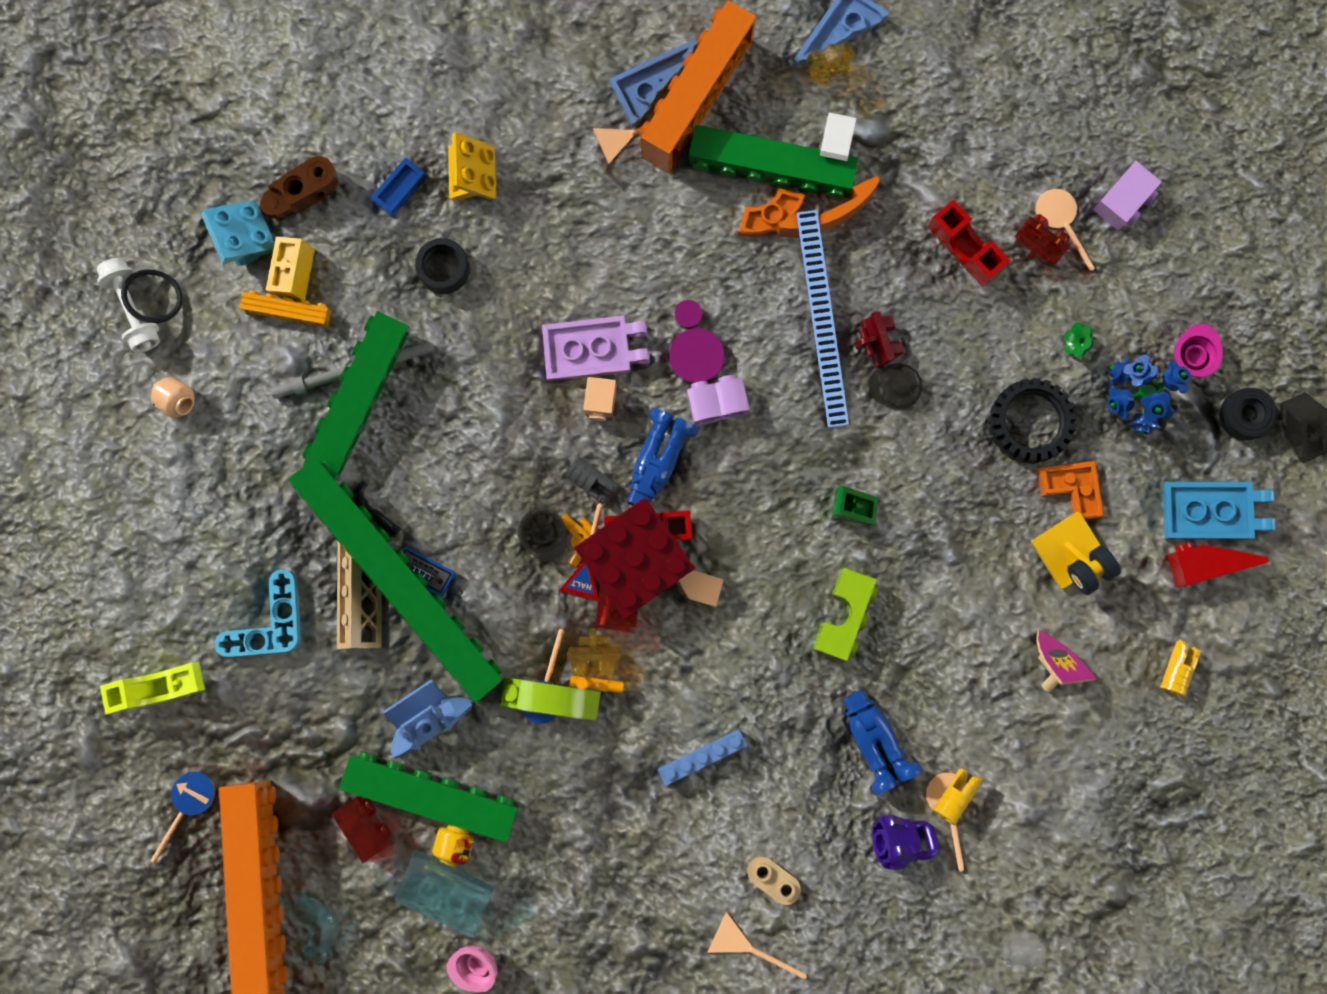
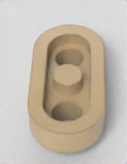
M757 856L749 862L747 874L754 885L782 905H790L797 901L801 888L793 875L766 856ZM766 867L768 869L767 875L759 877L757 875L758 868ZM783 885L791 886V893L783 895L781 887Z

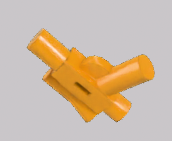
M567 513L559 519V522L573 535L571 539V546L573 548L590 536L592 524L585 517L579 521L583 525L582 528ZM575 550L567 562L577 568L582 559Z
M572 675L569 687L615 693H623L624 682Z

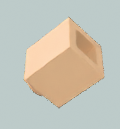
M587 378L583 411L585 415L589 416L590 420L604 422L606 418H613L617 388L616 380Z

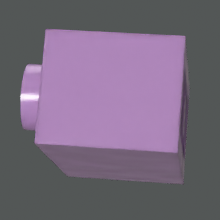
M1135 161L1096 205L1093 211L1118 231L1125 224L1130 227L1141 215L1138 211L1141 205L1148 206L1159 194L1155 189L1162 181Z

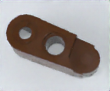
M323 156L309 158L268 185L269 190L263 193L264 195L260 200L261 210L270 218L281 219L293 212L298 214L324 200L325 197L333 194L337 189L339 181L336 168L329 159ZM303 187L299 194L292 195L295 188Z

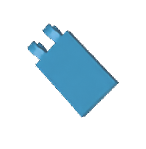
M1253 482L1162 483L1164 539L1252 540L1255 539V531L1271 532V530H1276L1274 518L1254 519V503L1269 504L1274 502V490H1253Z

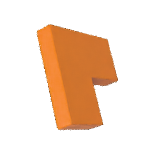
M1096 461L1037 469L1042 497L1069 493L1072 513L1080 512L1085 520L1105 517Z

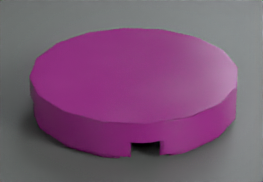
M701 328L688 329L679 334L672 342L669 351L670 365L675 375L684 382L690 384L699 381L709 382L722 370L725 359L724 347L719 338L710 331Z

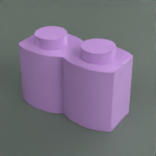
M727 375L719 378V382L715 384H708L707 381L691 384V388L687 389L686 395L693 424L696 426L749 414L750 409L743 379L735 378V375Z

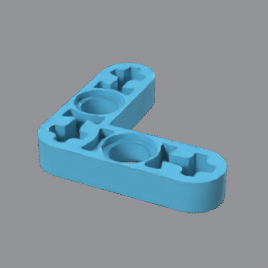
M280 569L272 573L269 578L271 627L222 632L215 640V649L218 654L224 657H242L287 653L299 647L301 643L298 580L294 573ZM282 575L286 579H290V584L285 585V594H291V599H277L278 594L283 595V588L277 586V581L282 580ZM282 603H289L292 607V614L286 619H282L278 615V608ZM293 622V627L287 626V634L293 636V641L288 642V647H286L285 643H280V637L285 636V627H279L278 624ZM260 633L265 638V645L262 649L255 650L251 646V639L255 634ZM230 637L232 641H243L244 646L231 647V652H229L228 648H224L223 643L228 642Z

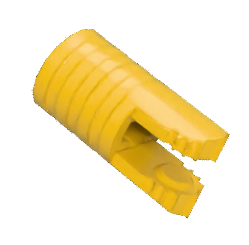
M1182 640L1177 641L1163 676L1160 689L1175 696L1186 697L1201 651L1194 646L1189 648L1188 644Z
M959 768L933 809L934 813L952 825H956L983 780L973 776L961 792L960 790L968 776L967 771Z

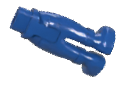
M657 408L651 409L649 418L653 421V430L650 429L648 438L636 460L632 484L629 486L632 491L627 501L636 504L645 497L651 503L652 499L657 498L656 494L664 488L675 468L679 452L684 445L682 441L686 437L698 435L700 429L698 426L677 417L672 433L666 441V446L661 456L657 458L659 448L665 438V432L670 427L674 416Z
M863 689L842 699L848 710L845 714L849 716V725L853 738L861 754L868 762L871 772L874 771L875 781L872 784V791L875 796L898 785L894 776L886 767L887 764L884 758H882L876 742H879L899 782L907 781L923 772L921 764L909 762L903 757L905 754L899 746L891 725L884 714L874 704L871 705L873 700H868Z

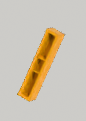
M252 290L249 293H242L239 309L244 313L324 328L329 326L332 311L325 304L317 303V305H312L306 300L296 302L289 297L280 299L276 298L277 296L273 294L263 296L259 292Z

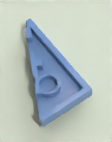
M835 0L794 58L793 65L799 68L821 56L822 53L825 54L882 23L888 18L889 11L871 0Z

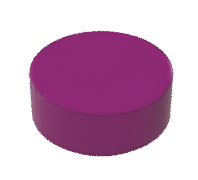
M684 300L676 306L675 321L680 327L693 329L700 324L702 309L697 302Z

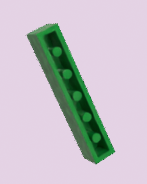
M696 124L689 152L688 165L693 166L698 171L714 170L727 177L738 175L747 177L749 181L756 183L767 181L774 183L775 186L780 188L792 186L801 188V191L805 193L815 194L821 192L828 194L829 197L834 199H843L844 197H850L859 158L848 155L847 161L824 157L820 156L821 150Z
M379 311L376 312L375 316L371 315L368 318L364 327V331L367 333L363 341H358L352 351L354 360L350 367L346 366L339 379L342 382L338 393L334 391L327 403V407L330 409L326 417H321L315 428V432L318 434L313 444L308 443L302 455V458L305 459L304 466L315 457L320 463L325 460L336 473L332 476L334 480H339L411 331L408 325Z
M360 751L359 755H350L339 790L499 841L508 842L510 840L520 808L519 805L514 804L515 799L498 794L497 798L486 795L487 790L476 786H470L468 790L459 787V781L443 777L442 781L431 778L432 773L426 770L415 768V771L411 772L403 769L405 764L394 760H388L387 764L376 761L377 755L369 752Z

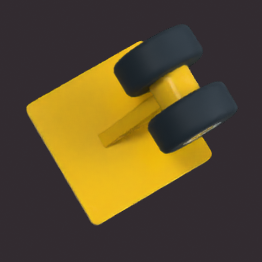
M1080 512L1071 514L1031 541L1059 588L1064 589L1074 583L1083 594L1090 595L1099 588V577L1111 581L1121 574L1118 561L1107 548L1100 545Z

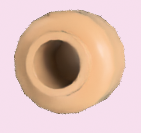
M165 377L154 384L151 392V403L168 417H181L192 410L195 403L194 391L190 386L175 377Z

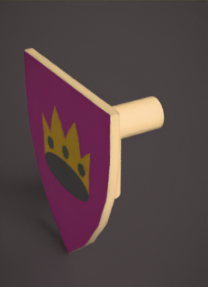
M1040 630L1037 632L1036 642L1040 653L1038 659L1051 674L1042 683V688L1045 691L1051 692L1058 684H1073L1095 681L1097 679L1079 657L1065 645Z

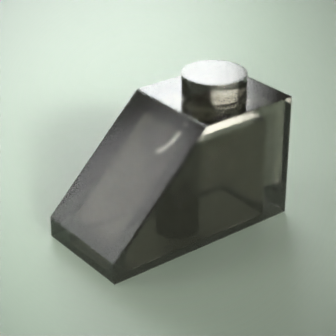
M1306 392L1280 403L1281 426L1299 461L1305 463L1327 453V408Z

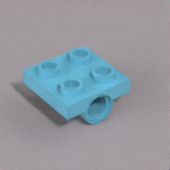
M256 200L203 209L201 216L222 264L235 261L238 266L248 265L255 262L262 255L273 253L275 242Z

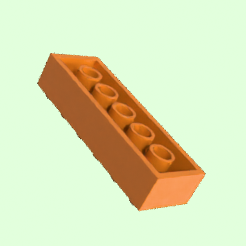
M727 0L723 8H717L711 22L713 24L708 31L704 30L697 41L698 47L694 54L690 52L687 55L682 66L684 68L680 76L675 75L668 87V95L665 99L660 98L654 108V117L650 122L646 121L639 132L643 159L670 174L693 138L695 125H701L754 41L757 16Z

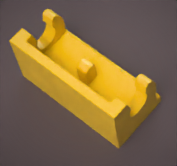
M276 237L266 291L280 298L290 296L297 301L305 300L315 248L302 239Z

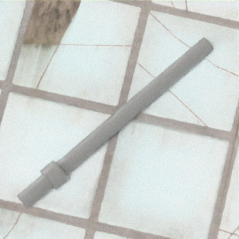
M433 341L401 350L395 363L435 352ZM345 367L308 378L301 376L291 379V383L271 388L272 397L276 399L293 393L300 395L307 393L310 388L340 379Z

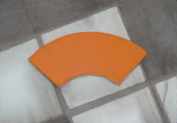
M779 188L775 197L767 204L758 207L745 206L738 235L759 237L776 232L778 222L800 211L806 195Z

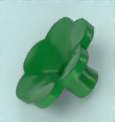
M1081 323L1073 324L1071 330L1067 331L1064 335L1066 343L1065 352L1077 358L1084 357L1087 350H1090L1094 345L1092 328Z

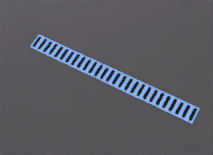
M817 210L799 212L796 214L828 428L849 425Z

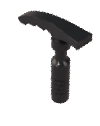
M362 480L354 490V496L351 500L357 507L363 505L373 517L372 520L390 535L396 537L400 533L401 528L381 511L372 508L365 498L361 499L363 491L368 486Z

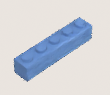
M737 729L657 770L665 786L747 745L740 730Z

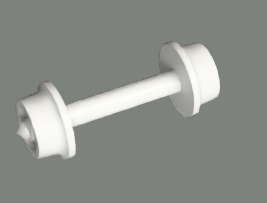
M112 258L102 262L97 267L99 275L97 279L98 286L101 288H115L132 327L121 336L122 341L127 343L134 353L145 352L156 347L160 343L157 334L159 326L156 323L142 324V321L133 317L127 311L121 299L123 283L131 274L135 273L134 269L128 267L123 258ZM127 290L128 301L132 308L135 311H137L132 301V298L129 294V291Z

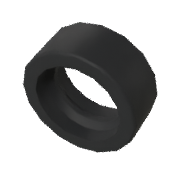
M436 238L426 242L419 249L415 258V269L419 279L430 291L437 294H450L458 291L466 283L470 275V263L464 249L457 242L448 238ZM440 251L453 253L459 262L457 274L445 282H438L432 279L427 272L429 258Z

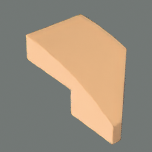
M693 570L676 583L680 595H685L686 599L716 607L724 579Z

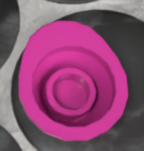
M1206 324L1190 326L1181 335L1174 347L1175 361L1180 367L1187 368L1192 377L1202 378L1211 375L1219 368L1222 362L1223 350L1219 334L1214 328Z

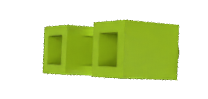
M847 568L841 569L832 597L842 600L847 605L849 611L848 618L842 625L822 622L812 650L843 662L848 661L849 657L854 658L859 645L855 638L858 630H864L869 617L868 614H865L868 603H874L879 588L874 587L876 579Z

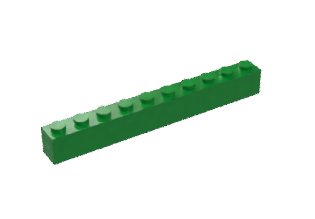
M315 457L288 478L289 484L469 698L476 703L503 680L499 676L502 670L492 659L487 662L481 654L484 649L474 637L470 640L462 632L465 626L455 615L450 618L445 612L444 608L447 605L437 593L434 595L429 593L425 588L428 582L418 571L413 574L408 568L407 564L410 561L400 549L396 551L392 549L388 544L391 541L388 534L381 527L376 530L369 521L373 517L363 505L357 507L351 500L354 496L345 483L339 485L332 476L336 473L325 460L320 463Z

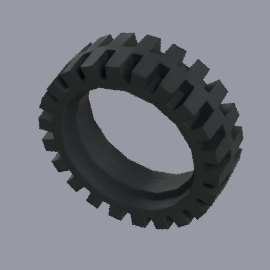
M1040 378L1023 379L1007 387L994 401L988 419V424L991 426L989 432L990 435L993 434L994 444H998L999 450L1003 454L1007 453L1009 455L1008 458L1012 460L1017 459L1020 463L1029 462L1030 464L1044 462L1060 454L1072 441L1073 433L1077 427V424H1075L1077 413L1073 412L1075 408L1073 402L1070 403L1068 401L1070 396L1066 392L1062 393L1060 386L1057 384L1053 386L1051 381L1048 380L1040 381ZM1023 395H1037L1045 398L1054 406L1059 416V428L1056 437L1049 444L1039 448H1029L1020 445L1010 436L1006 428L1005 415L1008 406L1014 399Z

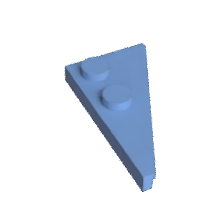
M695 39L609 79V83L632 128L638 125L669 86L673 77L682 70L687 55L690 52L694 54L697 49Z

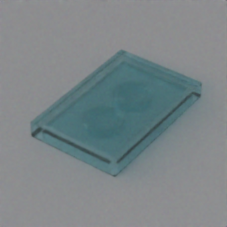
M415 850L394 901L474 938L495 887Z

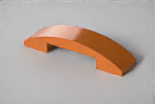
M878 175L854 186L850 194V201L818 215L820 232L842 224L860 211L876 191L880 181ZM797 214L778 222L776 229L778 236L800 237Z

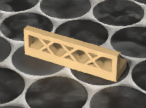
M339 542L337 556V649L382 648V593L373 582L367 586L362 581L363 570ZM366 596L372 601V610L368 615L361 608V601ZM366 624L372 630V642H361V630Z

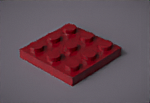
M645 497L574 547L624 619L696 569Z

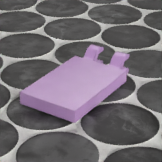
M623 315L542 325L548 382L631 372L630 364L650 363L647 348L629 351L628 337L647 336L645 321L626 323V317Z

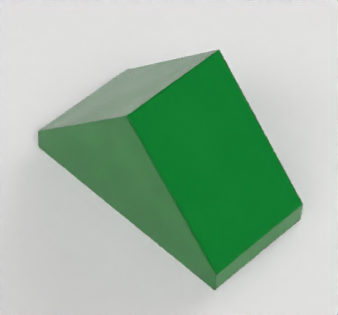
M838 486L834 493L831 519L875 525L878 497L846 486Z

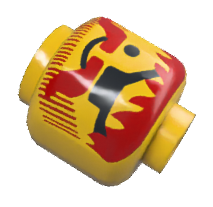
M448 824L447 827H441L438 830L432 853L436 858L440 859L439 865L455 869L457 864L462 865L468 862L475 839L470 834V831Z

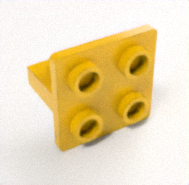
M458 132L452 134V145L448 146L449 199L458 202L476 195L490 200L495 199L496 170L494 146Z

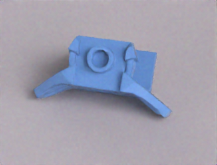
M431 679L384 710L385 716L397 728L390 751L392 757L398 759L401 756L419 750L422 744L443 730H449L460 718L472 710L470 700L459 696H446Z

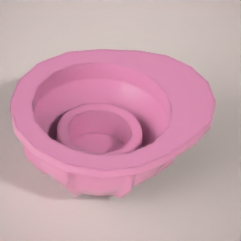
M468 945L465 948H461L448 960L447 973L449 978L456 986L463 990L486 992L493 987L498 973L495 955L491 954L486 947Z

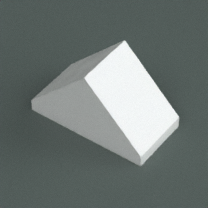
M829 112L820 156L847 161L856 118Z

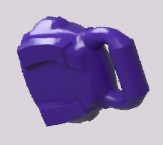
M885 814L872 824L871 836L877 861L886 869L894 871L904 869L910 862L932 859L940 851L935 827L927 821L917 820L911 822L909 819ZM919 828L924 830L929 852L921 850V842L917 832Z

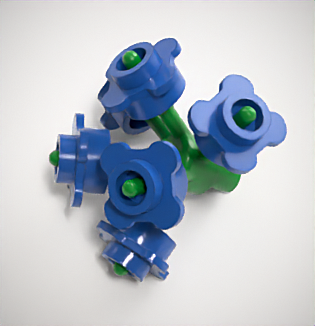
M1140 355L1138 360L1132 364L1128 363L1130 358L1127 357L1123 363L1117 361L1115 365L1110 367L1109 376L1112 377L1109 385L1112 386L1115 382L1123 386L1126 380H1129L1134 387H1139V392L1132 395L1126 389L1118 391L1117 387H1111L1109 389L1110 397L1108 398L1107 406L1110 412L1119 414L1121 419H1126L1129 416L1128 411L1134 408V400L1142 398L1141 405L1145 407L1144 413L1134 414L1133 422H1127V425L1135 427L1134 432L1140 433V435H1151L1152 431L1161 430V426L1156 425L1157 419L1163 417L1169 419L1174 415V409L1169 404L1170 394L1163 392L1164 387L1170 391L1179 390L1182 394L1188 392V382L1191 379V373L1187 368L1180 367L1176 361H1171L1168 363L1169 369L1163 372V382L1160 383L1153 380L1158 375L1159 370L1156 366H1152L1148 355Z

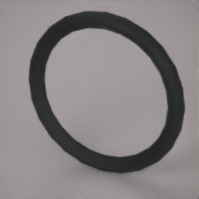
M145 269L131 274L125 280L121 289V299L127 311L133 317L147 323H162L172 319L178 314L183 303V294L178 283L170 275L158 270ZM144 275L162 277L175 289L177 295L176 306L169 314L163 317L153 318L141 315L132 308L127 298V290L131 282Z

